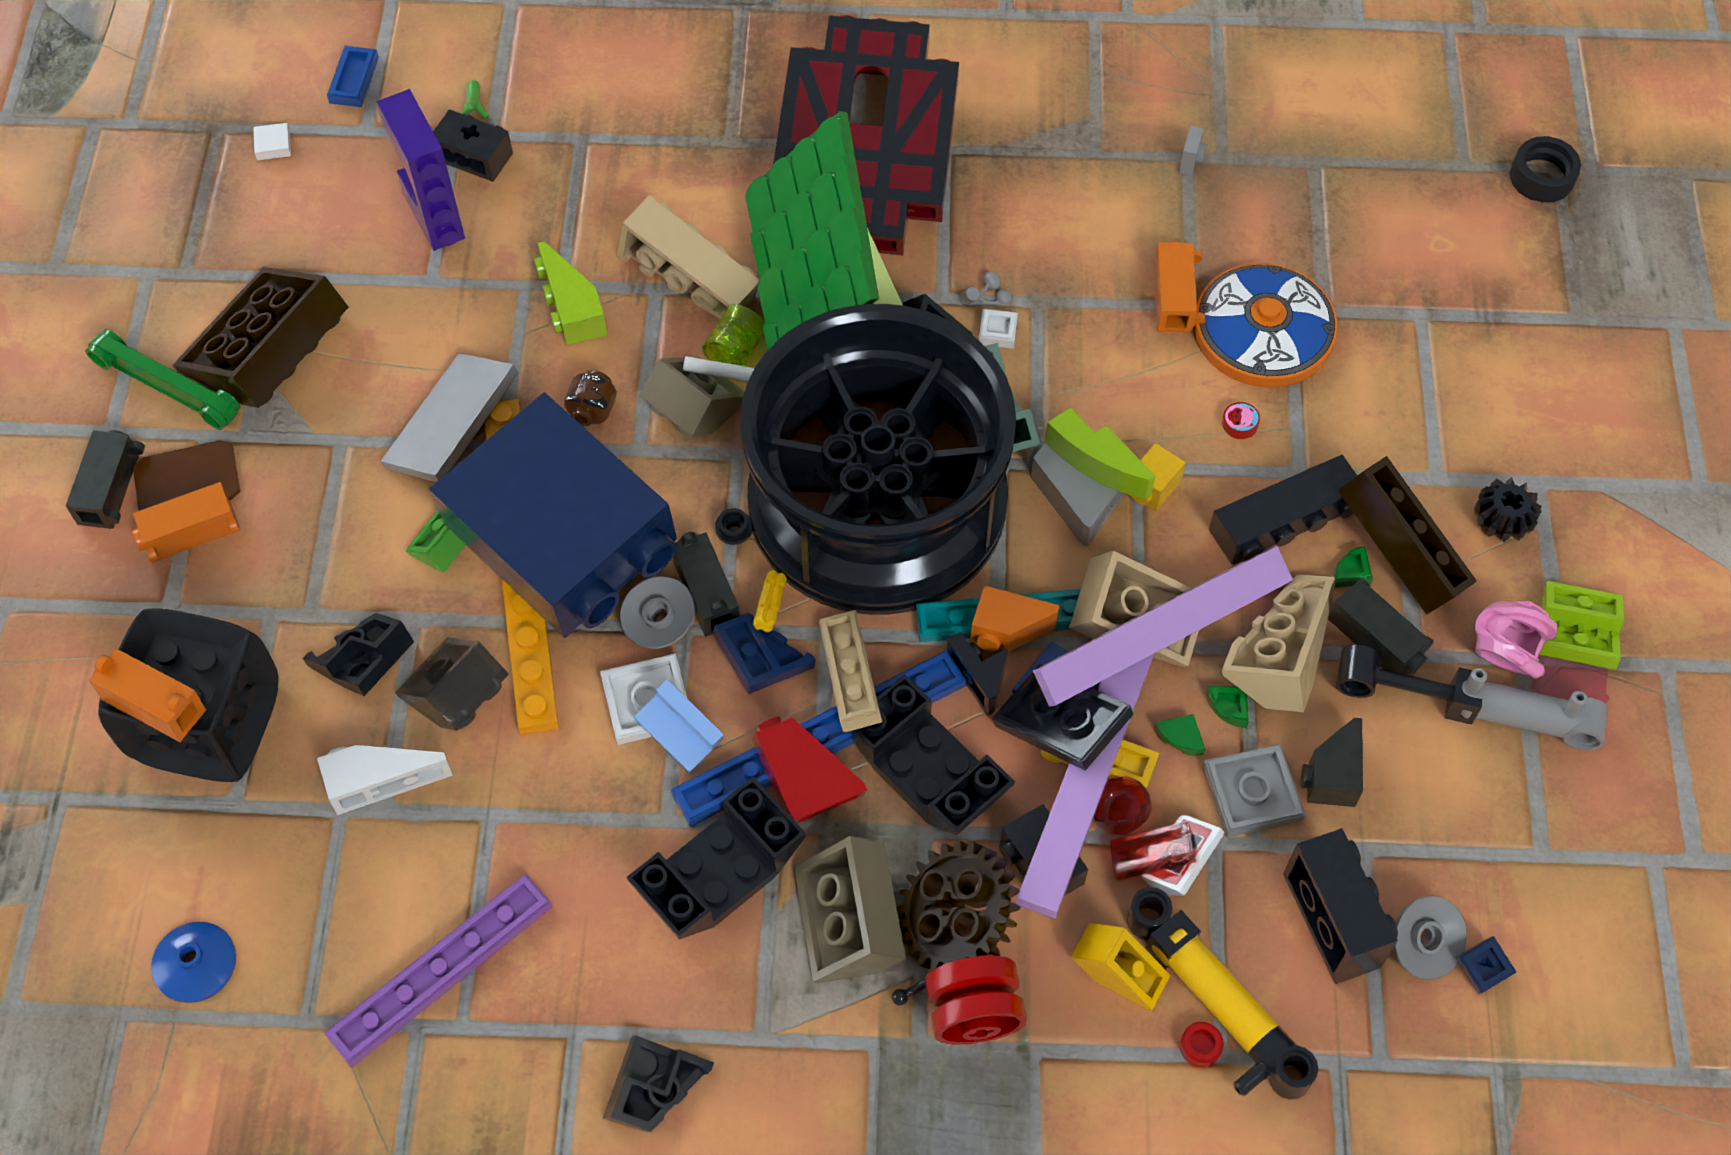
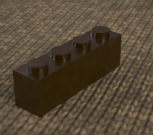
M1387 456L1338 489L1340 495L1426 615L1452 600L1477 582Z

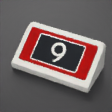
M1181 815L1160 845L1161 853L1159 854L1158 849L1150 860L1151 864L1147 865L1142 872L1143 880L1150 887L1161 889L1168 895L1184 896L1223 837L1224 831L1217 826L1193 817Z

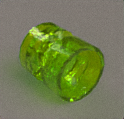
M732 304L727 306L716 324L717 328L712 330L702 346L704 355L711 361L745 367L752 355V350L757 347L764 335L762 325L765 323L757 313L742 305Z

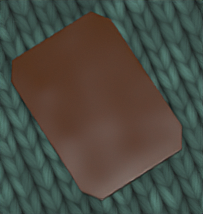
M218 440L143 457L133 465L139 511L218 482L222 483L230 500L241 492L234 448L231 443Z

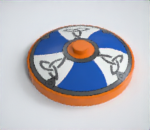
M1252 263L1231 268L1216 276L1204 288L1197 302V312L1205 314V323L1194 326V334L1200 350L1207 360L1220 372L1245 384L1259 387H1282L1301 382L1322 368L1330 357L1338 332L1337 315L1328 295L1309 277L1285 266L1269 263Z

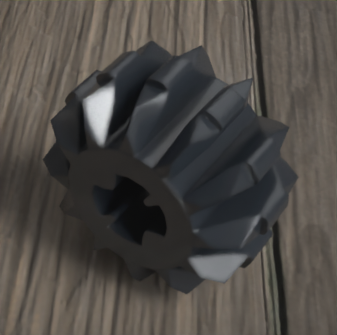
M1512 477L1506 480L1505 484L1496 478L1490 487L1485 486L1478 496L1479 500L1474 507V514L1479 516L1477 520L1478 527H1488V537L1495 533L1500 534L1503 543L1509 540L1510 536L1519 541L1521 538H1524L1526 533L1533 531L1538 523L1537 519L1541 514L1542 507L1536 503L1538 493L1527 492V482L1518 486L1515 485Z

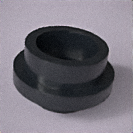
M731 508L725 510L715 522L717 537L729 545L741 544L752 534V521L740 509ZM732 526H737L740 528L736 531L728 530Z

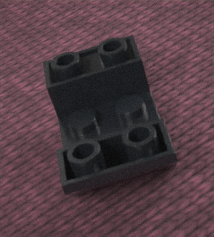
M905 674L877 697L882 723L850 731L872 768L926 823L953 835H958L1015 785V781L992 758L986 755L979 761L931 715L932 700Z
M754 777L722 801L724 814L667 860L657 852L626 877L627 881L678 939L694 935L718 925L773 880L806 837V832Z

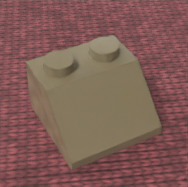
M685 357L658 359L640 396L650 403L652 411L661 416L668 417L676 423V429L682 434L689 437L712 434L741 408L744 391L727 378L683 371Z

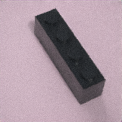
M1343 454L1214 510L1209 531L1231 565L1243 559L1246 561L1274 545L1281 547L1290 543L1297 535L1308 530L1309 532L1318 531L1328 521L1339 516L1347 518L1353 515V511L1340 495L1338 489L1356 477L1357 474Z

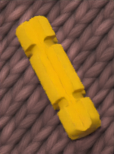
M775 570L767 573L757 613L753 621V625L757 630L762 629L765 633L773 630L784 592L783 589L787 581L784 573H777Z

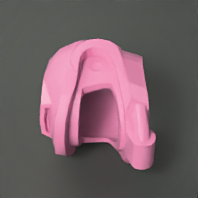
M1500 601L1492 603L1484 609L1476 620V654L1497 667L1538 679L1545 672L1543 664L1539 662L1538 654L1544 642L1552 640L1556 636L1557 624L1549 618V614L1530 601Z

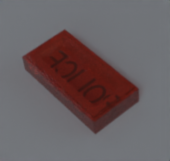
M1188 821L1109 840L1113 871L1117 881L1197 862L1192 831Z

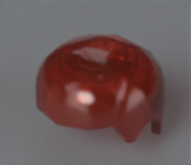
M1130 777L1108 778L1093 819L1100 829L1111 835H1128L1133 833L1147 821L1151 814L1152 803L1150 793L1140 781Z

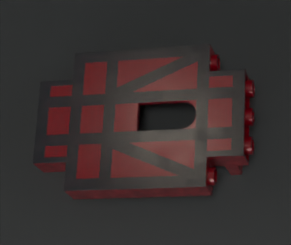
M849 15L829 16L824 50L813 47L790 48L774 163L780 158L786 157L801 140L811 136L826 119L833 117L839 111L847 112L848 119L850 120L854 83L860 73L886 76L888 88L883 126L850 123L849 125L867 228L880 254L903 256L908 219L942 222L959 82V62L943 58L936 60L928 59L930 24H921L916 21H887L883 18L863 19L854 18Z

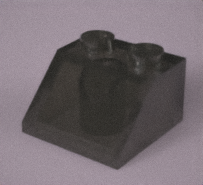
M447 637L395 693L440 728L457 731L469 725L475 718V711L484 701L493 698L501 690V682L509 673L479 641Z

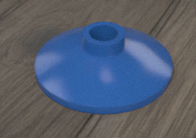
M191 922L181 925L169 932L161 940L154 952L151 966L154 982L163 994L175 1001L192 1003L208 999L218 993L231 978L236 964V950L229 935L214 924ZM196 952L194 960L187 963L183 962L184 957L188 953Z

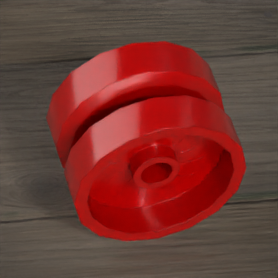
M977 956L946 963L925 976L928 1002L938 1007L932 1012L931 1018L935 1039L941 1043L951 1045L975 1044L1003 1038L1023 1028L1027 1021L1023 999L1013 994L1019 988L1020 983L1016 962L1002 956Z

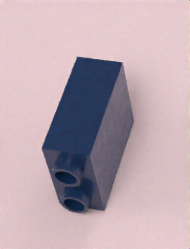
M545 392L429 488L444 524L564 639L581 624L587 629H591L603 623L617 607L620 598L617 592L638 573L644 578L656 575L665 568L676 551V543L674 541L677 540L669 504Z

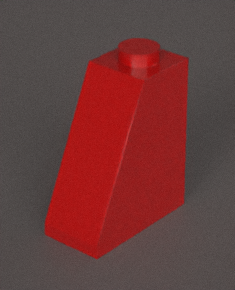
M777 716L758 725L760 731L755 732L752 741L780 806L797 824L860 798L866 793L865 783L793 717L781 721L780 716Z

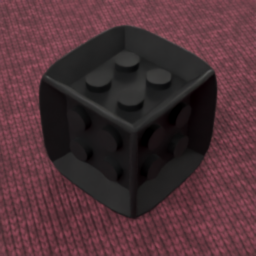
M143 609L131 623L118 650L195 690L206 711L183 740L178 742L104 702L100 698L98 716L102 726L121 752L147 766L211 781H240L247 772L258 750L270 720L278 692V670L266 646L253 632L227 621L170 609Z

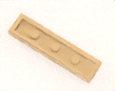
M856 610L820 619L819 624L843 733L882 723Z

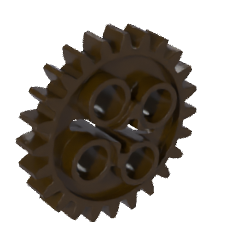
M956 840L954 847L943 843L941 855L932 850L928 851L929 863L927 865L920 861L916 862L920 872L917 877L909 874L906 876L912 886L910 890H900L899 894L907 898L906 904L896 908L897 911L905 914V918L899 921L900 929L908 931L902 937L903 944L910 946L907 954L918 959L919 966L932 971L946 963L964 958L986 956L988 953L1000 956L997 943L999 941L1010 943L1011 940L1004 931L1006 927H1017V923L1010 919L1009 916L1010 913L1020 910L1019 905L1011 902V898L1016 896L1020 889L1009 884L1015 878V873L1005 869L1008 862L996 856L997 852L973 841L967 844ZM965 904L968 905V906H970V907H973V908H975V909H976V908L986 907V906H987V908H986L985 910H973V909H971V908H964V907H965ZM932 906H941L943 908L950 909V911L948 912L941 908H934L929 910V908Z

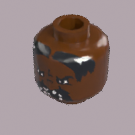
M590 370L580 373L573 378L565 396L564 406L567 412L582 426L601 424L610 415L616 400L617 391L612 384V380L606 374Z

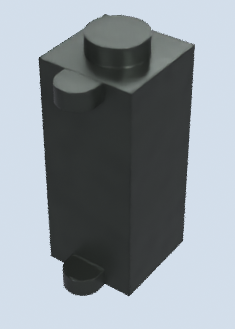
M93 430L66 503V508L77 525L114 529L115 524L119 523L121 518L119 511L133 474V465L137 463L139 455H142L145 449L143 443L132 441L129 434L121 431L110 430L103 432Z
M695 532L685 533L676 542L673 563L681 582L692 595L695 603V615L704 636L707 637L713 634L715 625L740 616L739 605L707 532L696 535Z
M1362 579L1334 602L1328 620L1356 645L1367 646L1376 650L1380 654V667L1388 671L1401 674L1408 671L1411 675L1414 674L1427 660L1424 653L1434 643L1429 636L1426 637L1376 593L1367 581Z

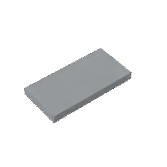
M458 353L381 460L387 470L433 482L439 481L452 469L518 375L514 365Z

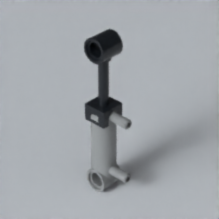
M1350 645L1344 647L1341 652L1336 688L1344 695L1367 698L1375 693L1376 684L1447 700L1444 719L1470 725L1473 724L1475 719L1532 731L1562 738L1565 744L1578 750H1597L1604 746L1608 707L1600 700L1587 697L1582 691H1575L1569 700L1488 682L1486 681L1487 673L1481 668L1473 670L1458 668L1449 685L1380 669V654L1367 646Z

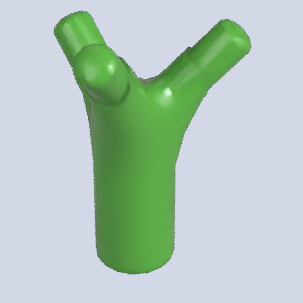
M471 80L467 83L466 101L461 114H470L473 111H477L484 119H487L489 114L480 102V83Z

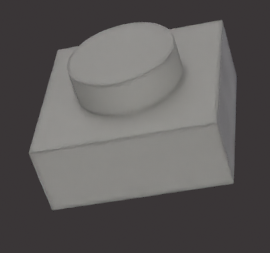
M1190 126L1179 174L1192 176L1196 163H1203L1207 144L1201 143L1203 128Z

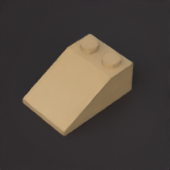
M1116 551L1090 558L1069 628L1095 639L1190 590L1191 587ZM1199 630L1154 653L1153 658L1181 667H1189Z

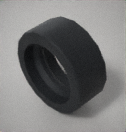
M1539 136L1529 139L1518 148L1510 170L1511 182L1520 194L1530 200L1542 203L1561 200L1573 190L1582 165L1579 154L1570 144L1558 138ZM1531 160L1549 161L1561 169L1564 177L1559 179L1540 177L1529 169L1526 162Z

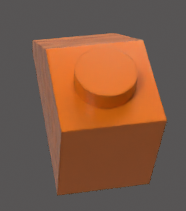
M984 585L972 623L970 642H974L986 651L994 652L1008 649V652L1055 630L1060 605Z

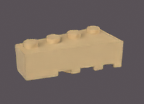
M649 195L622 224L617 258L624 262L631 258L641 264L639 271L649 277H652L654 273L658 274L667 282V288L677 294L684 293L685 291L691 294L694 304L730 325L755 298L759 282L755 273L747 266H741L729 257L724 248L708 241L694 225L685 223L678 218L665 203L658 202Z

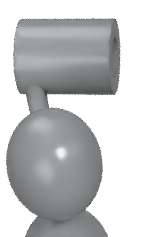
M994 272L985 273L983 277L985 288L981 292L975 287H969L960 294V301L964 305H969L977 299L985 304L992 305L998 303L1005 304L1011 300V294L1005 289H1000L995 293L997 301H987L979 297L987 289L996 290L1000 286V278Z

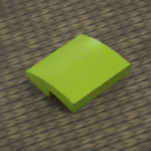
M1546 581L1541 608L1557 624V633L1552 640L1544 642L1538 655L1616 670L1621 660L1620 631L1624 624L1623 595Z

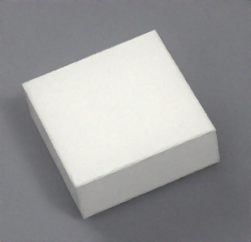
M288 123L253 127L254 153L257 160L291 156Z
M983 309L979 341L985 346L998 343V347L1014 349L1018 313Z

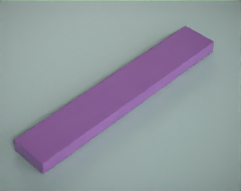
M524 874L330 1027L324 1034L352 1068L552 908L551 902L531 879Z

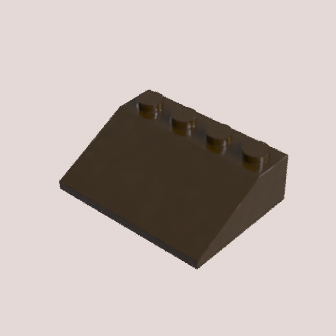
M263 267L172 366L177 371L214 391L218 389L226 391L239 404L259 408L272 398L273 392L283 380L293 375L300 361L317 348L318 341L325 333L340 322L342 314L349 306L326 276Z

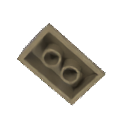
M849 836L794 866L813 982L823 983L877 974L906 959L884 843Z

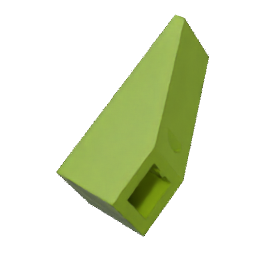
M545 241L538 242L540 257L534 258L539 279L545 277L548 284L542 285L547 306L554 305L556 312L550 313L556 334L563 332L566 346L607 336L605 317L596 287Z

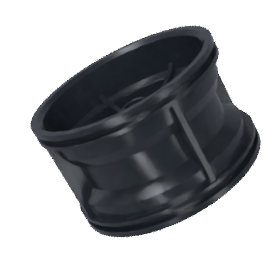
M863 304L831 310L799 324L777 340L763 355L748 380L741 406L742 443L746 462L750 470L747 497L748 509L752 521V531L762 554L777 573L785 574L786 582L806 597L838 610L847 612L856 610L858 614L889 615L916 610V603L941 601L967 585L983 569L999 543L1005 524L1008 500L1006 471L1013 452L1016 427L1015 404L1010 385L1002 368L990 351L965 329L936 314L903 305ZM888 402L906 406L889 410L884 414L882 421H878L876 414L871 409L860 407L858 403ZM820 416L829 434L823 446L790 440L800 427ZM946 421L962 433L969 447L933 451L930 440L942 422ZM835 457H845V459H841V460L834 459V458H835ZM911 460H920L922 462L914 463ZM855 485L863 486V488L854 489L851 487ZM892 487H899V488H901V490L895 491V490H891V488H892ZM792 492H830L831 494L822 512L796 498ZM922 497L954 498L958 500L928 515ZM872 519H878L881 524L869 523Z

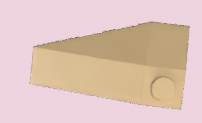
M1297 574L1293 581L1273 600L1274 606L1264 617L1259 615L1252 622L1253 629L1244 638L1239 636L1232 643L1222 668L1223 676L1265 709L1304 713L1315 679L1336 583L1335 577Z

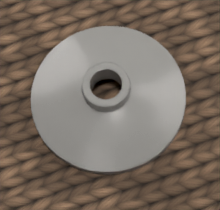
M670 577L649 578L637 584L625 597L620 610L621 626L627 637L638 646L649 649L664 648L676 643L690 629L695 616V603L688 588L680 581ZM660 614H667L662 621L656 622Z
M1423 896L1410 902L1397 918L1395 924L1398 930V942L1394 946V953L1399 964L1406 972L1421 979L1432 980L1445 976L1458 964L1455 957L1462 954L1465 950L1467 933L1462 914L1453 903L1437 896ZM1424 930V937L1421 940V934Z

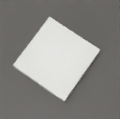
M676 653L600 671L617 745L652 737L633 717L656 695V689L666 679L687 698Z

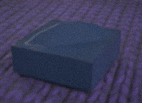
M1494 936L1488 937L1455 957L1478 994H1482L1517 973Z

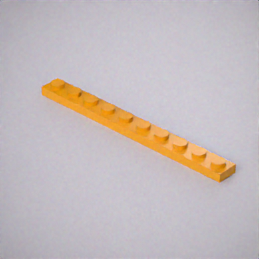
M519 399L499 401L485 420L486 440L521 412ZM502 579L520 735L559 729L547 622Z

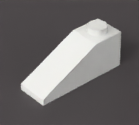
M354 745L351 747L335 748L329 751L327 755L317 758L329 801L337 815L453 776L444 752Z

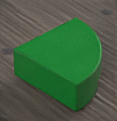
M1365 546L1350 550L1339 561L1333 574L1336 582L1335 588L1352 587L1360 579L1371 584L1373 577Z
M1208 686L1206 690L1207 700L1214 713L1223 721L1233 726L1247 728L1249 723L1247 694L1238 687Z
M1194 714L1155 723L1154 729L1158 737L1165 744L1168 743L1170 746L1183 751V754L1204 755L1205 746Z

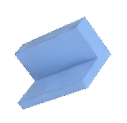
M668 679L656 689V695L633 717L689 773L723 740L724 736Z

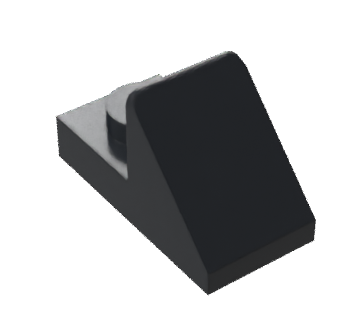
M959 632L948 638L947 652L966 679V686L986 715L989 716L995 711L1007 665L1008 649H1004L983 661L982 654L974 642L968 643L964 635Z

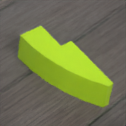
M1071 407L1047 422L1045 443L1078 471L1124 494L1144 500L1151 496L1155 475L1107 425L1094 432Z

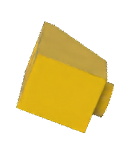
M1089 923L1071 955V958L1093 981L1146 1010L1154 1009L1171 976L1125 927Z

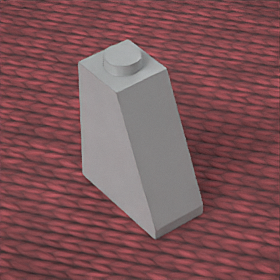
M1040 441V445L1035 446L1030 456V461L1033 462L1031 478L1080 543L1088 546L1125 494L1081 473L1063 460L1046 443Z

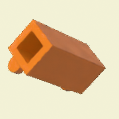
M1178 241L1158 242L1154 261L1157 332L1192 333L1196 324L1205 323V314L1197 312L1195 263H1199L1202 260V252L1194 249L1193 243H1181Z
M218 482L133 513L137 528L131 530L139 551L146 549L150 561L155 562L240 531V527L230 499L222 483Z
M116 648L109 656L103 654L96 660L94 674L89 679L101 700L178 742L183 740L206 711L195 690Z

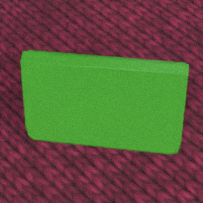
M437 510L407 547L406 552L430 567L444 572L466 544L444 524Z

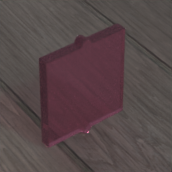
M1544 656L1538 657L1539 662L1544 666L1545 672L1542 677L1536 679L1531 685L1536 693L1569 700L1575 691H1582L1589 698H1594L1604 703L1608 702L1609 696L1606 695L1607 669Z

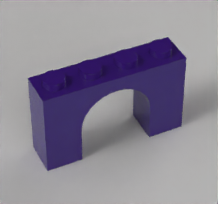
M407 89L376 101L382 124L404 165L403 169L397 171L402 192L433 251L445 246H451L465 239L442 147L411 90Z

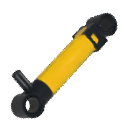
M1146 887L1139 890L1133 896L1127 916V923L1131 932L1138 938L1148 940L1146 949L1165 970L1170 967L1256 1062L1254 1066L1234 1082L1233 1086L1236 1092L1241 1096H1246L1263 1080L1269 1077L1270 1086L1280 1097L1298 1099L1304 1096L1318 1074V1063L1313 1053L1304 1047L1297 1046L1199 938L1200 929L1182 910L1171 917L1173 907L1168 894L1155 887ZM1151 908L1158 913L1159 918L1147 919L1142 916L1140 910ZM1285 1065L1296 1066L1301 1071L1303 1079L1293 1080L1289 1078L1284 1072L1283 1067Z

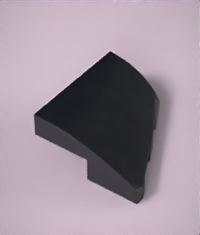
M374 613L362 620L355 628L344 631L334 637L337 644L333 648L319 656H315L310 651L302 659L307 666L334 683L365 696L414 643V640L402 621Z
M637 1035L631 1036L603 1119L640 1131L651 1132L664 1119V1115L688 1095L687 1091L703 1075L708 1074L712 1070L714 1062L680 1049L673 1050Z

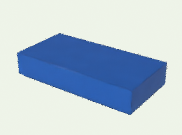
M344 46L327 94L330 104L362 107L379 59L376 49Z

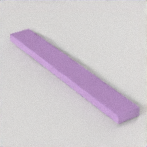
M1278 546L1269 548L1034 669L1033 672L1049 707L1055 706L1293 581Z
M1154 654L1101 681L1098 691L1131 705L1132 711H1134ZM1130 719L1086 771L1069 763L1017 896L1016 904L1020 907L1056 919Z

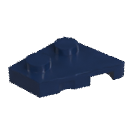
M750 613L714 626L713 635L748 694L813 669L816 659L809 652L805 655L801 654L787 644L788 638L779 632L772 630L765 633L762 629L757 630L753 625L755 616Z

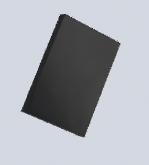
M1032 672L992 717L995 727L1086 771L1134 713L1131 705L1091 687L1055 706L1049 707L1035 674Z

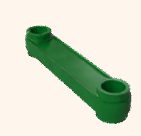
M108 329L98 333L85 350L86 355L99 367L108 370L112 366L199 413L206 423L215 429L222 430L225 426H228L241 408L239 402L226 391L218 389L216 392H213L128 347L117 334Z

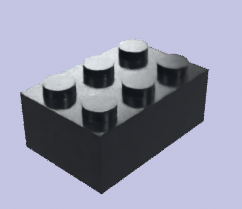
M1343 828L1297 843L1283 873L1335 984L1380 969L1398 942L1396 924L1389 914L1384 913L1378 901L1379 891L1376 883L1371 877H1366L1360 865L1361 856L1359 849L1353 840H1348Z

